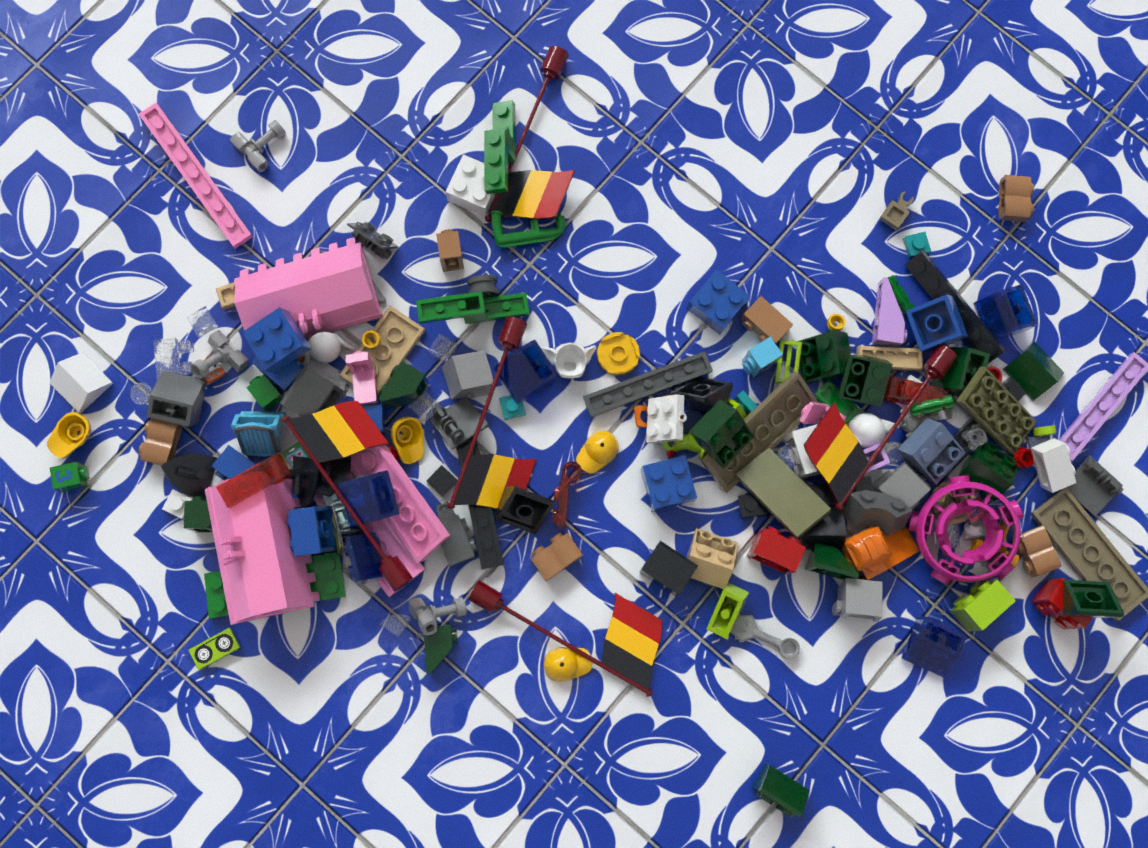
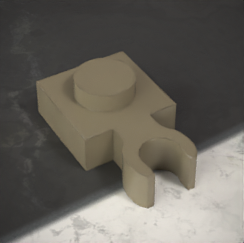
M905 191L898 197V203L892 200L879 218V220L896 231L910 213L905 208L910 206L914 200V197H912L910 201H904Z

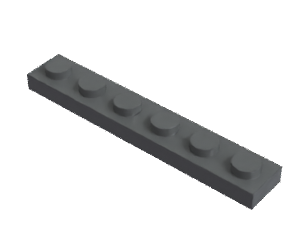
M704 351L585 395L583 400L590 418L705 376L712 373L713 370Z

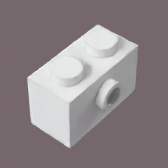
M1053 438L1031 448L1042 488L1054 493L1076 483L1074 476L1076 471L1071 464L1069 456L1071 452L1066 443Z

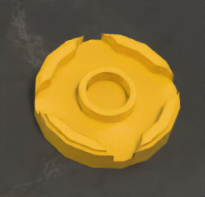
M622 332L610 333L605 336L597 349V360L601 368L608 374L616 376L626 375L633 371L640 357L639 346L635 339Z

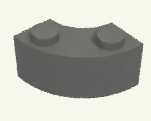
M869 490L851 493L843 509L844 514L856 527L879 526L881 531L887 535L904 529L913 511L899 498Z

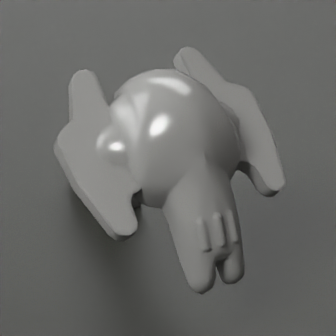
M954 408L947 411H938L925 417L921 416V418L912 417L909 410L899 425L904 432L908 433L906 434L908 438L926 418L934 421H944L956 416Z

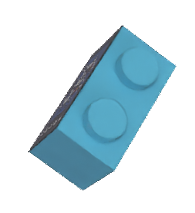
M770 336L748 350L742 359V366L748 375L751 374L753 378H756L776 365L783 354Z

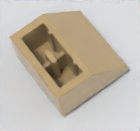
M696 528L686 557L698 565L691 578L724 589L734 569L738 542Z

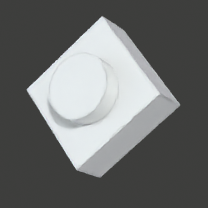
M172 489L162 510L184 520L185 501H192V498Z

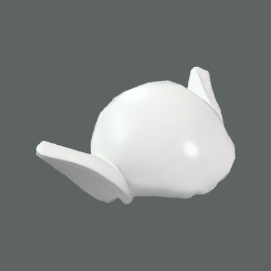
M329 332L316 333L308 341L312 349L305 354L303 365L308 366L312 358L319 363L332 362L339 357L341 347L355 351V347L336 332L335 334Z
M565 343L556 349L542 347L541 351L555 366L559 376L574 379L583 375L586 365L590 362L596 350V346L593 345L584 349L583 346L577 343Z
M871 413L858 414L849 421V429L858 439L862 448H869L883 441L886 433L894 425L893 422L880 419Z

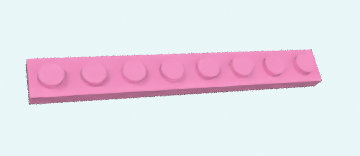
M154 103L140 112L139 116L232 246L236 249L253 237L159 105Z

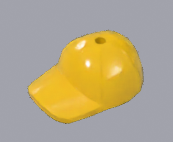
M76 412L64 415L58 421L47 441V447L51 453L58 458H65L76 448L82 446L91 433L89 420Z
M403 417L396 420L391 429V439L402 463L412 464L419 461L424 455L423 428L420 421L413 417Z
M605 430L592 434L577 455L576 462L578 466L589 474H594L616 457L619 451L617 438Z
M567 647L550 650L544 658V670L547 677L557 682L569 681L590 672L593 664ZM578 648L591 656L588 650L584 648Z

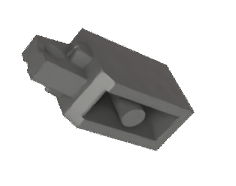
M447 501L437 505L436 510L438 519L450 534L441 546L448 564L452 568L476 558L474 552L478 550L474 540H469L466 531H469V527L465 518L460 519L453 509H449L447 507L449 502Z

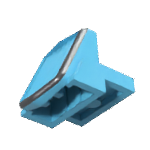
M241 411L240 414H236L231 428L234 436L237 437L242 454L266 457L280 453V435L285 423H282V418L286 416V412Z

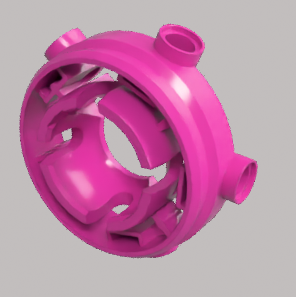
M969 475L949 477L950 485L933 493L925 501L920 512L912 511L908 530L916 533L917 545L923 558L933 568L930 576L946 585H949L951 580L979 582L994 576L998 580L1003 579L1015 568L1011 561L1015 557L1020 543L1021 531L1019 520L1024 518L1020 506L1016 500L1009 502L1000 492L987 485L970 482ZM974 489L987 492L983 502L965 499L959 503H951L944 510L935 503L949 492H951V497L975 495ZM991 496H994L1003 504L996 507V511L987 505ZM932 506L941 513L935 525V535L939 548L943 552L942 554L950 559L949 562L942 558L937 562L926 545L925 534H931L934 518L933 514H928ZM974 507H977L981 512H985L982 521L986 527V538L977 549L963 551L961 557H959V553L951 552L952 543L947 533L949 522L955 516L962 513H970ZM997 519H1000L1004 526L1013 524L1014 535L1012 545L1003 542L1004 529H1000ZM1001 545L1011 548L1007 556L1003 552H998ZM956 561L965 565H974V562L988 561L985 566L990 571L975 576L958 575L960 568L953 565V563Z

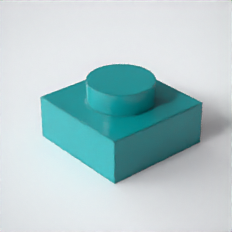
M926 232L908 235L903 238L909 259L914 258L923 250L926 254L931 252Z
M744 390L734 399L735 402L741 405L747 415L757 407Z
M521 393L499 398L504 420L526 415Z

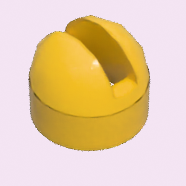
M832 314L827 320V328L830 331H841L846 324L844 317L840 314ZM837 321L839 324L835 327L833 324Z
M369 330L363 334L362 342L364 346L374 349L381 344V337L379 333ZM370 335L374 337L376 343L371 340Z

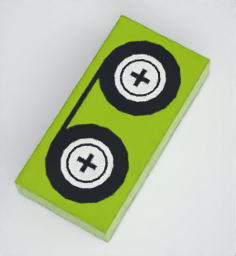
M229 627L189 649V652L198 670H201L240 649L241 646L232 628Z

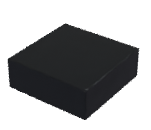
M441 465L429 477L427 483L443 497L458 480Z

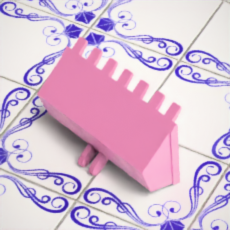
M353 237L346 240L347 246L338 248L337 243H332L329 245V251L321 253L319 248L311 250V256L303 258L302 253L293 255V262L285 264L284 258L276 260V267L268 269L266 263L258 265V272L250 274L248 268L241 270L240 277L234 280V304L244 331L279 307L290 312L306 340L319 332L331 333L382 318V311L361 242L356 243Z
M258 472L224 480L215 486L205 489L231 625L314 607V602L320 601L319 593L311 592L310 583L316 582L315 574L307 573L306 564L312 563L311 555L294 557V552L290 548L292 537L291 529L287 525L288 510L299 508L301 504L299 498H292V480L282 478L281 474Z

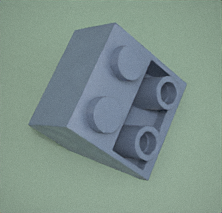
M928 418L897 449L912 467L936 485L966 453L942 423Z

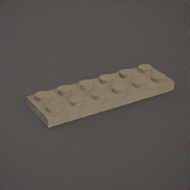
M794 371L744 419L754 438L725 468H722L708 454L700 461L720 488L728 493L739 482L736 474L766 449L770 448L773 450L801 423V412L807 404L819 402L801 375Z
M1067 487L1059 490L1030 513L1039 526H1044L1052 543L1083 581L1110 582L1124 611V616L1148 598V587ZM1123 617L1113 618V619H1114L1115 621H1119V620L1122 619Z

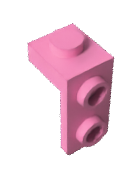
M362 351L345 355L346 364L352 372L354 401H359L361 405L376 403L378 400L375 369L368 352Z
M810 402L803 408L800 422L803 424H818L830 406L825 403ZM840 413L842 419L845 421L847 416Z

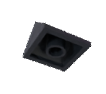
M699 377L671 391L670 394L684 395V406L688 409L708 412L719 400L727 403L733 383Z
M508 486L504 489L495 520L536 534L554 507L555 501L516 486Z
M829 506L831 512L798 538L802 541L801 545L806 547L805 550H812L815 542L841 550L847 536L843 509L837 510L835 506Z
M659 541L639 573L677 597L683 591L698 565L662 541Z

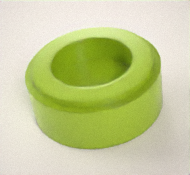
M1056 425L1033 428L1035 437L1057 433Z

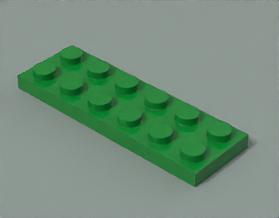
M336 552L311 556L312 563L306 564L307 573H314L316 577V582L310 583L311 592H318L320 601L346 597L341 557ZM221 572L204 573L209 619L229 616Z

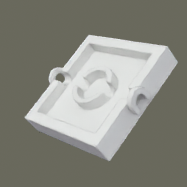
M677 394L648 399L646 442L661 443L683 440V422L687 419L684 413V395Z

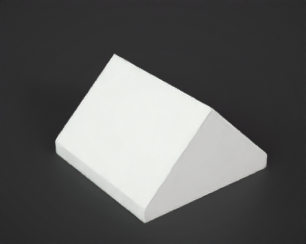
M83 352L58 362L49 382L80 414L113 384Z

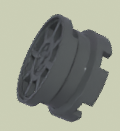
M478 275L467 280V285L470 286L468 293L482 291L483 298L493 297L494 295L495 297L499 296V289L496 287L497 277L494 275Z

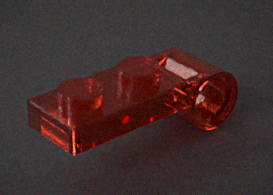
M889 376L883 401L908 404L922 383ZM927 385L915 403L920 405L921 402L939 398V400H942V397L948 396L949 390Z
M276 454L216 488L225 505L230 509L266 487L283 482L292 474L281 454Z
M573 461L567 462L563 466L560 486L555 487L554 500L558 501V509H553L552 523H557L556 528L565 529L569 484L577 483L582 475L581 466ZM568 468H575L578 475L575 478H569L566 476L565 471Z

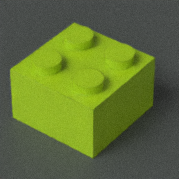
M985 580L982 583L979 581L969 589L971 592L966 597L963 595L953 603L955 607L950 612L967 631H983L1016 600L998 580Z

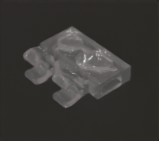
M175 337L153 340L157 381L163 370L183 375L193 374L190 369L192 362L180 363L179 354L194 352L193 343H190L189 340L178 342V339Z

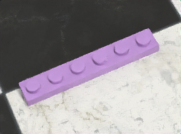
M1135 352L1125 359L1059 439L1070 448L1071 453L1069 456L1071 462L1148 370V363Z

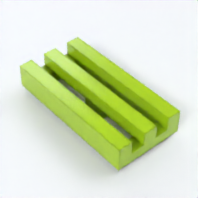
M780 339L779 349L782 354L784 345H788L784 379H781V357L777 362L774 383H782L789 377L793 346H797L794 371L798 372L802 342Z

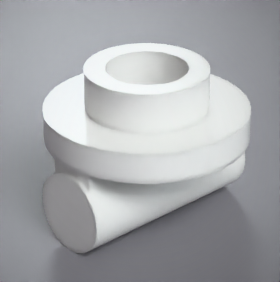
M980 520L973 523L971 521L966 522L962 533L963 539L986 537L984 523Z

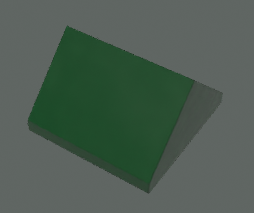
M1035 341L1003 369L1010 378L1012 377L1023 388L1026 395L1032 401L1055 385L1064 374L1061 368Z
M1063 581V616L1119 618L1124 616V611L1110 582Z

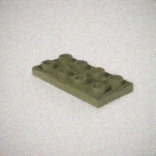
M980 367L956 401L1008 455H1014L1037 422L986 367Z
M770 448L766 449L736 474V478L796 539L800 538L831 512V508Z

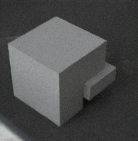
M485 350L452 356L443 365L442 369L451 400L468 397L469 395H471V398L489 394L493 383V376Z
M906 460L892 472L890 470L885 472L872 485L880 493L903 500L912 510L920 503V499L931 490L930 484Z
M846 578L838 587V597L832 606V615L841 616V618L873 619V622H878L882 618V582Z

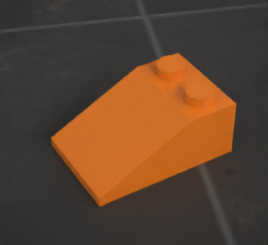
M906 525L904 529L890 535L882 531L893 555L885 561L863 570H857L855 567L860 579L869 580L920 551ZM870 526V527H868V528H866V529H864V530H862V531H860V532H858V533H856V534L850 536L849 538L845 539L844 543H845L846 541H848L850 538L854 537L855 535H857V534H859V533H861V532H863V531H865V530L874 528V527H871V526Z

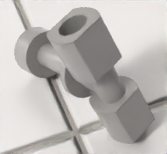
M276 120L268 125L270 130L257 141L253 139L248 141L240 132H237L230 138L231 143L241 154L245 153L248 156L247 159L259 173L269 166L267 160L261 155L263 153L261 148L275 136L280 139L286 134L285 130Z
M217 330L208 339V343L214 348V355L205 361L201 359L196 360L190 364V369L196 378L202 379L209 374V368L219 362L222 364L228 362L237 372H240L247 367L249 359L239 349L234 351L228 345L230 340L220 330Z
M462 597L453 599L451 605L435 609L433 605L427 607L422 598L409 600V611L413 618L418 620L419 628L424 635H432L437 632V617L453 613L456 617H460L467 613L466 604Z

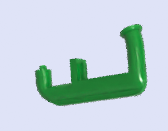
M495 210L490 212L495 243L500 248L553 241L564 233L566 228L565 217L557 214V217H555L556 228L539 230L538 219H532L530 221L531 230L503 234L501 224L503 213Z

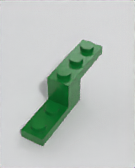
M513 100L493 103V130L484 131V191L487 194L508 192V163L516 162L515 103Z
M482 291L416 300L420 324L464 318L465 324L506 319L508 316L521 317L529 315L526 292L483 298Z

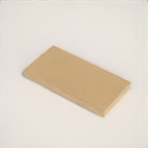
M390 305L384 312L383 317L379 319L372 331L379 333L381 344L377 348L371 349L362 343L357 350L368 352L374 362L377 399L381 387L384 384L387 385L392 378L390 377L392 369L395 365L399 366L401 361H405L426 331L425 328ZM370 335L371 340L376 343L374 337ZM346 365L339 376L353 385L352 372Z

